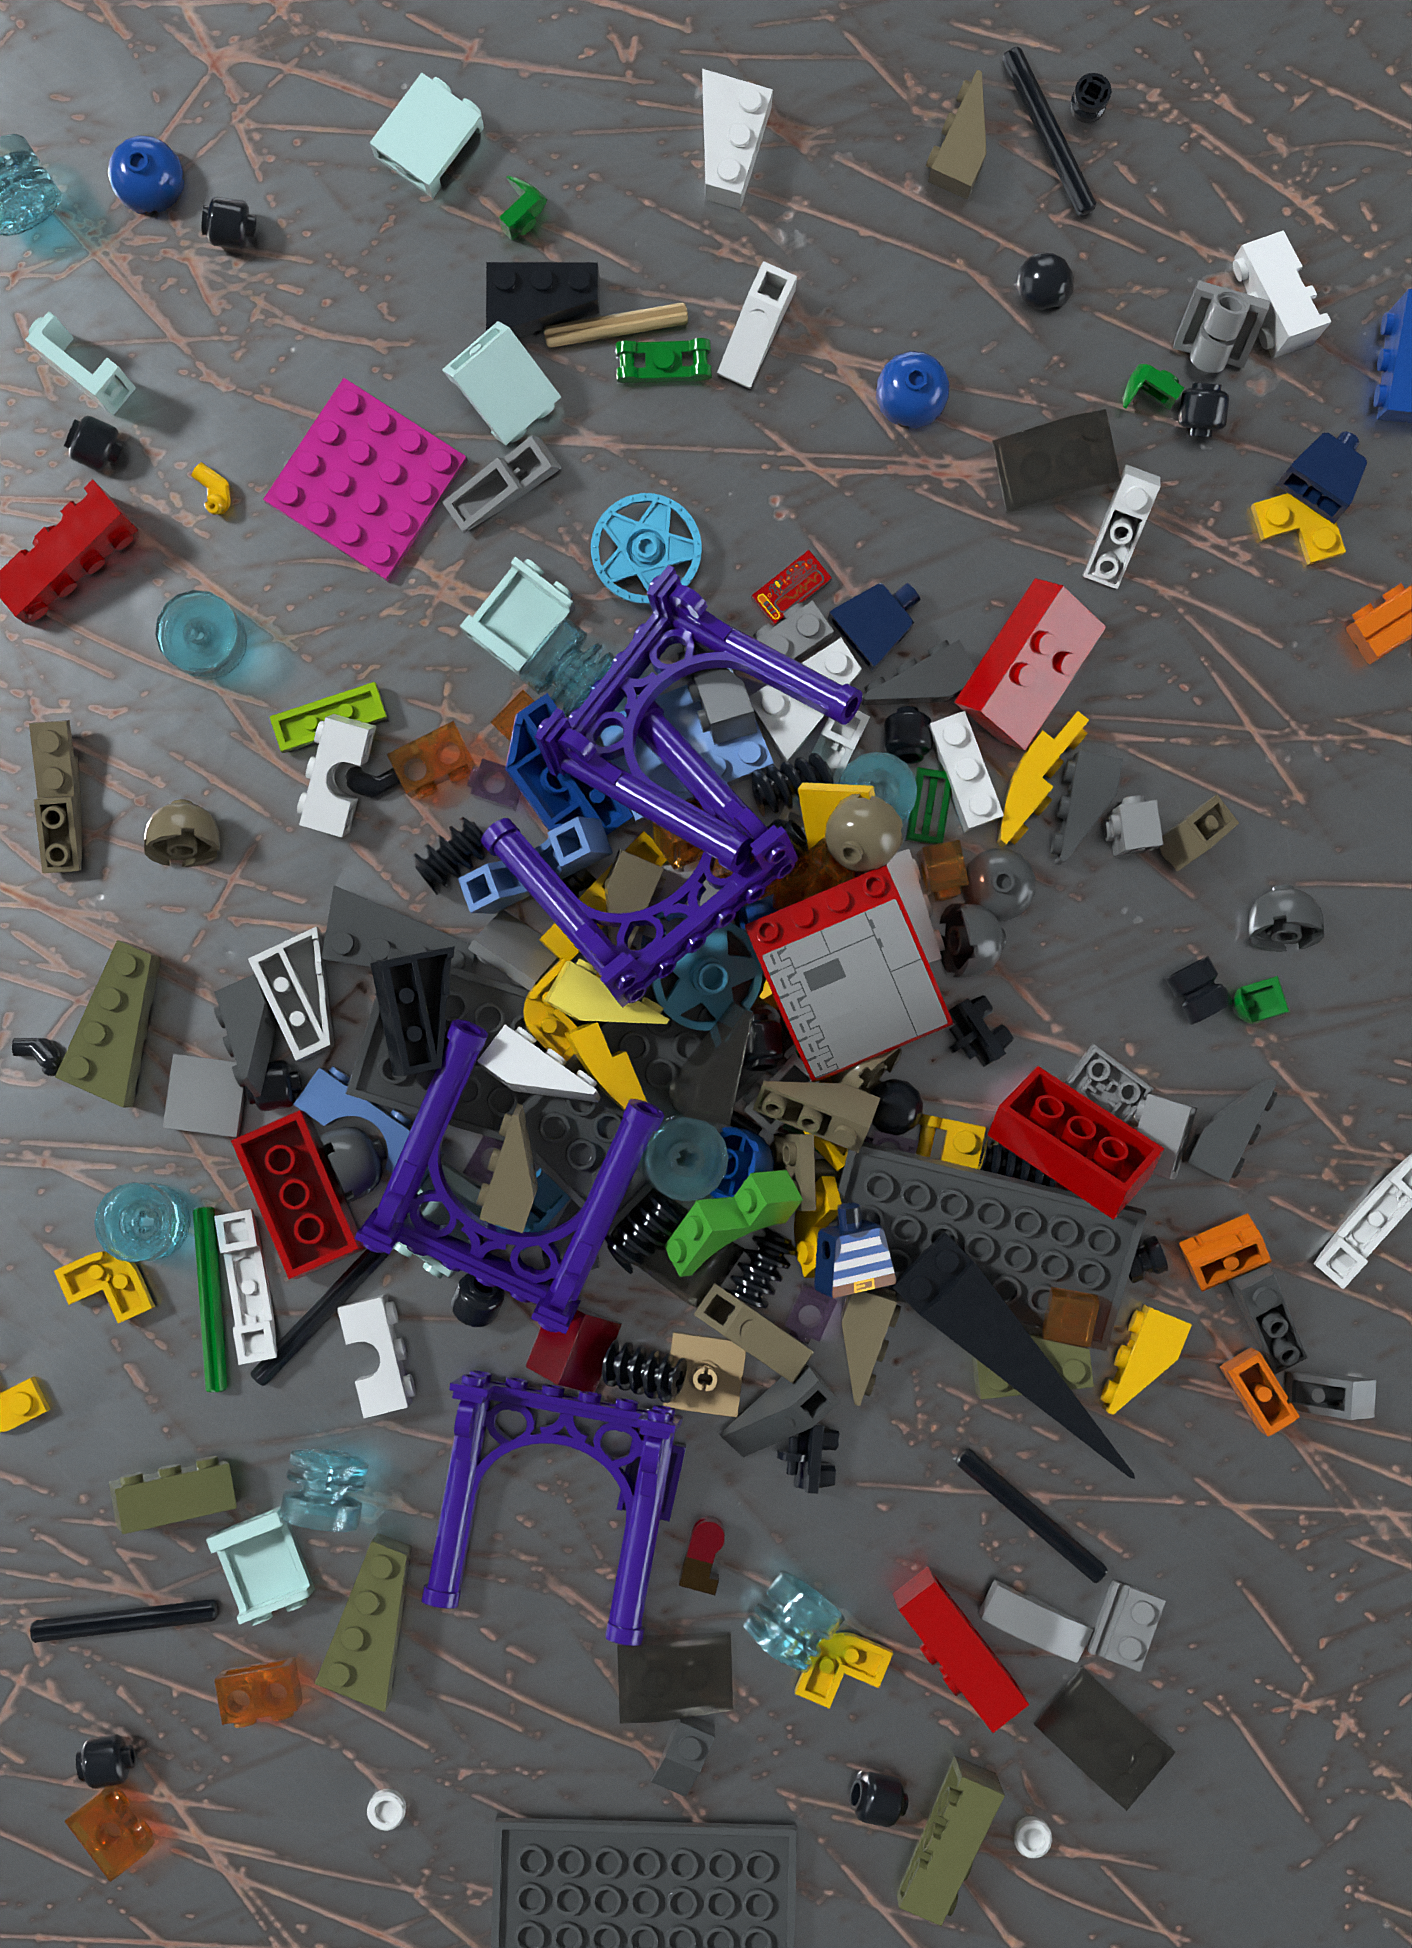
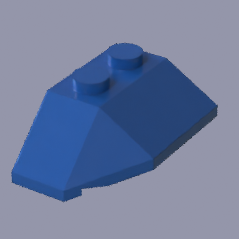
M546 693L516 714L505 770L549 831L576 817L601 819L605 833L608 835L632 818L633 814L626 806L568 773L564 776L559 773L557 777L550 773L535 739L541 722L549 718L558 708L549 694Z

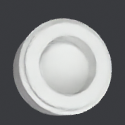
M382 1789L376 1792L367 1807V1816L370 1823L377 1829L384 1831L392 1830L399 1826L406 1813L405 1799L398 1791L393 1789Z
M1035 1816L1024 1817L1017 1822L1013 1830L1015 1846L1025 1857L1039 1858L1045 1855L1051 1847L1052 1835L1050 1829L1041 1818Z

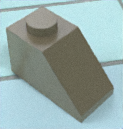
M1216 794L1162 835L1163 845L1159 847L1161 854L1165 860L1173 865L1176 871H1179L1208 851L1234 829L1239 822Z

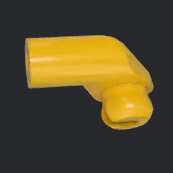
M200 462L194 468L191 477L207 488L208 502L204 503L206 510L213 515H222L229 509L231 504L229 482L207 465Z

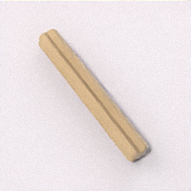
M676 303L548 325L544 327L546 345L552 348L686 325L688 323V312L685 303Z

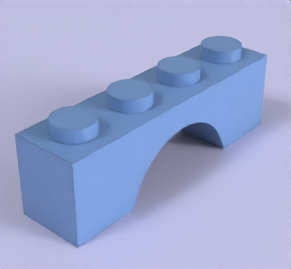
M576 817L547 832L548 839L534 848L561 880L613 854L601 819ZM502 861L487 863L458 878L470 913L495 914L531 895Z
M334 1066L330 1070L319 1067L293 1105L323 1126L331 1125L339 1119L348 1116L361 1117L372 1122L382 1132L388 1148L386 1170L393 1173L411 1130L409 1124L412 1120L394 1108L389 1113L377 1103L345 1094L350 1077ZM441 1149V1159H442V1157H443V1156L445 1155V1153H446V1152H445L444 1150H442V1149ZM429 1166L427 1168V1171L424 1175V1178L421 1182L419 1189H421V1187L430 1175Z

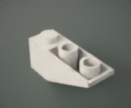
M763 261L747 295L717 375L751 389L796 291V275Z
M1127 464L1125 465L1083 577L1118 589L1161 487L1159 476Z
M504 1025L477 1061L483 1070L513 1091L598 1102L601 1098L598 1091L594 1088L597 1085L594 1079L581 1070H578L576 1074L572 1073L564 1067L567 1061L550 1048L544 1053L534 1045L537 1040L521 1027L514 1031L507 1025Z

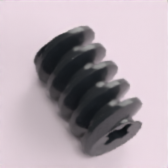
M811 753L808 757V762L803 757L796 758L794 766L789 761L782 762L780 771L774 765L767 767L766 775L762 770H754L752 773V791L761 815L764 817L766 805H769L775 814L779 813V801H783L789 810L793 809V797L797 796L799 799L798 788L802 782L834 784L827 762L818 753Z
M465 817L459 819L462 831L457 830L453 826L447 828L450 840L445 839L441 835L435 837L438 849L433 848L429 844L424 846L426 858L421 857L417 853L412 855L415 868L436 895H438L436 882L446 888L450 886L447 877L448 873L456 878L462 876L459 869L460 864L470 870L473 868L471 855L480 860L485 859L482 849L483 844L481 843L483 832L474 821L471 822Z
M988 1139L985 1141L977 1169L1050 1187L1055 1186V1180L1006 1147L1002 1148V1145L992 1139L989 1145Z
M650 1193L648 1195L652 1204L650 1208L641 1203L637 1204L636 1206L641 1216L637 1218L628 1213L626 1218L630 1226L626 1228L618 1224L615 1228L619 1236L615 1238L607 1234L605 1237L608 1245L607 1248L613 1258L630 1274L633 1273L631 1264L638 1267L644 1263L642 1254L649 1257L655 1253L653 1244L660 1247L666 1244L664 1233L672 1236L677 1229L675 1223L680 1225L685 1218L680 1209L666 1196L659 1198Z
M770 1227L762 1228L766 1234L765 1237L753 1235L752 1240L759 1247L758 1250L745 1249L744 1252L751 1259V1262H738L737 1266L744 1273L743 1277L731 1275L730 1277L737 1288L735 1290L724 1288L727 1292L747 1304L765 1309L769 1303L762 1294L774 1295L776 1293L770 1281L782 1282L783 1276L779 1273L777 1267L789 1269L791 1264L784 1255L796 1256L797 1254L796 1248L791 1243L792 1240Z
M615 1339L609 1346L602 1365V1377L607 1386L615 1387L617 1385L620 1390L624 1391L631 1389L637 1395L645 1393L648 1398L655 1399L658 1397L664 1403L671 1402L680 1393L687 1373L688 1362L686 1358H680L676 1366H673V1355L666 1354L661 1363L658 1350H653L647 1359L645 1346H639L633 1355V1345L631 1342H626L620 1351L619 1343Z

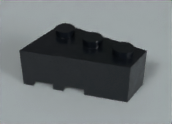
M486 262V331L499 321L508 326L516 337L522 336L525 338L534 335L533 332L542 330L548 325L577 321L600 313L598 262Z
M455 946L370 963L393 1076H407L441 1068L447 1020L445 1019L447 995L450 994L451 982H449L451 959L454 958Z

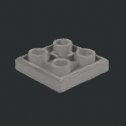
M503 909L473 939L468 948L477 955V958L483 964L495 967L507 975L514 985L524 987L527 990H531L558 960L539 941L542 935Z
M1094 1044L1090 1046L1064 1081L1065 1084L1126 1124L1135 1115L1140 1100H1146L1147 1095L1153 1090L1151 1086Z
M173 1054L163 1128L239 1137L246 1086L240 1087L234 1077L232 1067L237 1065L236 1062Z

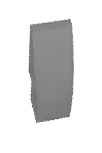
M530 436L504 458H496L442 501V503L461 531L467 532L526 495L556 473L561 467L543 440L539 437Z
M995 1579L978 1611L981 1620L1032 1645L1078 1663L1094 1630L1093 1627L1028 1594L1024 1595Z

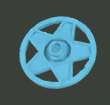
M640 493L620 499L602 514L592 534L591 557L597 576L604 586L617 597L636 604H650L648 596L630 593L614 583L637 575L648 592L651 581L656 576L661 575L668 565L692 561L684 578L680 580L682 585L688 586L695 577L701 561V537L694 519L679 503L663 495ZM651 503L639 522L617 513L632 504ZM671 509L687 524L693 540L669 533ZM604 529L618 549L602 566L599 544Z
M729 923L724 928H717L707 936L706 942L699 950L694 953H687L677 962L672 972L679 979L667 998H665L661 978L656 979L652 983V989L658 1004L664 1008L663 1011L677 1023L695 1030H716L736 1022L751 1008L761 988L763 970L748 934L738 926ZM727 930L742 940L751 957L728 954ZM752 979L747 996L735 1010L732 987ZM703 1003L716 1020L695 1021L683 1017L681 1014Z

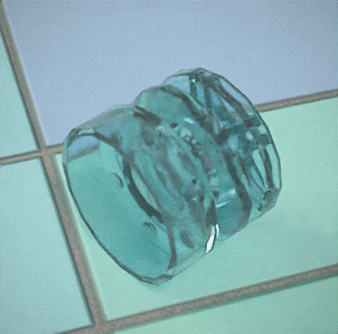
M17 134L0 136V235L3 236L21 234L45 221L56 210L62 196L61 191L47 170L40 167L41 161L24 136Z
M569 618L562 620L543 639L526 662L519 676L520 680L538 695L554 685L556 688L551 699L556 706H559L566 700L562 711L567 718L576 708L581 707L588 698L594 683L602 680L611 668L612 661L615 658L609 652L598 660L603 651V646L599 643L594 644L585 652L581 651L586 641L587 633Z
M872 752L859 756L849 763L838 784L871 785L874 788H877L879 785L883 786L885 789L882 794L885 798L884 801L895 809L902 820V824L915 806L917 786L914 774L905 762L892 754Z
M132 1182L118 1185L104 1196L97 1207L94 1226L97 1239L107 1253L118 1260L134 1263L167 1258L179 1250L188 1236L191 1219L188 1205L180 1193L168 1185L153 1182ZM143 1218H153V1226L143 1225Z
M326 1448L293 1450L290 1453L289 1463L298 1468L289 1469L286 1477L290 1481L301 1485L302 1488L286 1489L283 1492L279 1517L285 1522L309 1529L332 1532L356 1530L359 1526L362 1502L355 1497L347 1495V1492H357L365 1489L366 1482L359 1478V1476H365L368 1473L370 1463L339 1450Z
M781 1570L766 1590L767 1595L776 1605L775 1609L763 1603H757L754 1610L760 1618L748 1615L743 1622V1626L757 1641L758 1645L770 1656L802 1673H807L813 1665L807 1654L813 1657H819L821 1654V1648L811 1636L814 1634L823 1639L831 1640L845 1618L819 1592L796 1576Z

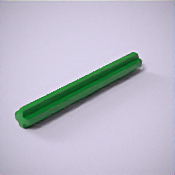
M208 1206L195 1208L193 1210L205 1388L207 1392L215 1393L225 1391L228 1386L217 1234L214 1218L215 1209Z

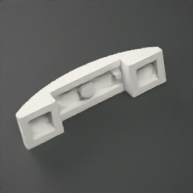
M857 711L852 720L846 725L828 718L812 753H818L827 762L834 784H838L870 719V716L860 711ZM796 796L793 797V809L789 810L785 805L779 819L787 822L793 820L805 832L801 805Z
M1412 1154L1393 1169L1359 1204L1333 1235L1314 1262V1265L1342 1289L1368 1263L1366 1258L1412 1208Z
M253 1209L214 1216L220 1253L224 1254L235 1321L233 1334L238 1365L277 1358L271 1292Z

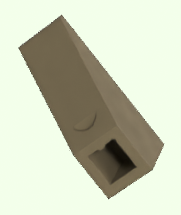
M976 70L971 82L964 80L956 98V101L961 103L956 115L950 112L941 131V134L946 136L940 148L934 145L926 163V167L931 169L928 179L929 183L967 200L981 172L987 154L982 71Z
M619 849L604 883L607 913H631L646 909L652 896L658 898L666 881V877L662 876L664 868ZM646 926L633 928L627 942L629 949L636 951L637 947L632 945L637 931L643 933ZM608 927L609 939L616 946L619 928Z
M764 1081L752 1110L859 1153L870 1129L880 1098L841 1083Z
M517 1103L513 1115L505 1113L498 1134L504 1136L505 1140L501 1150L497 1148L493 1150L487 1170L493 1171L494 1174L490 1184L483 1182L476 1204L483 1206L479 1217L480 1220L523 1233L538 1190V1182L523 1105Z
M715 1283L693 1314L791 1383L795 1382L814 1353Z
M882 1287L847 1295L841 1310V1322L854 1404L858 1406L861 1405L863 1396H870L876 1381V1374L872 1373L876 1360L882 1362L889 1344V1340L884 1339L889 1326L893 1328L896 1326L901 1311V1306L896 1305V1292Z

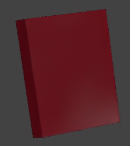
M578 1306L566 1334L559 1331L550 1332L542 1327L540 1328L525 1367L559 1386L580 1391L596 1392L602 1376L604 1357L611 1343L617 1338L622 1323Z

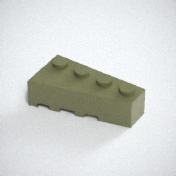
M116 941L55 1078L120 1107H134L136 1083L141 1071V1056L144 1040L147 1038L149 1028L148 1018L150 1007L153 1005L161 962L160 956L128 942Z
M380 1533L375 1535L370 1543L314 1684L380 1711H386L392 1696L393 1676L396 1667L397 1647L402 1624L403 1604L412 1546Z
M954 1756L896 1895L900 1909L942 1926L947 1915L951 1916L958 1902L957 1893L963 1881L967 1880L971 1872L973 1860L1005 1796L996 1773Z

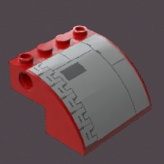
M887 865L744 925L784 1022L813 1083L953 1025L938 984Z

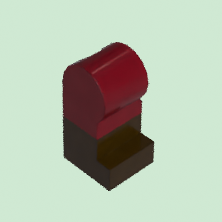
M705 1516L695 1523L680 1573L679 1586L715 1596L719 1583V1574L711 1572L715 1554L722 1549L725 1542V1530L719 1519Z

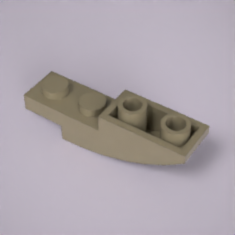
M70 720L29 723L37 790L34 807L42 873L80 871L82 864L81 791L78 756H74Z

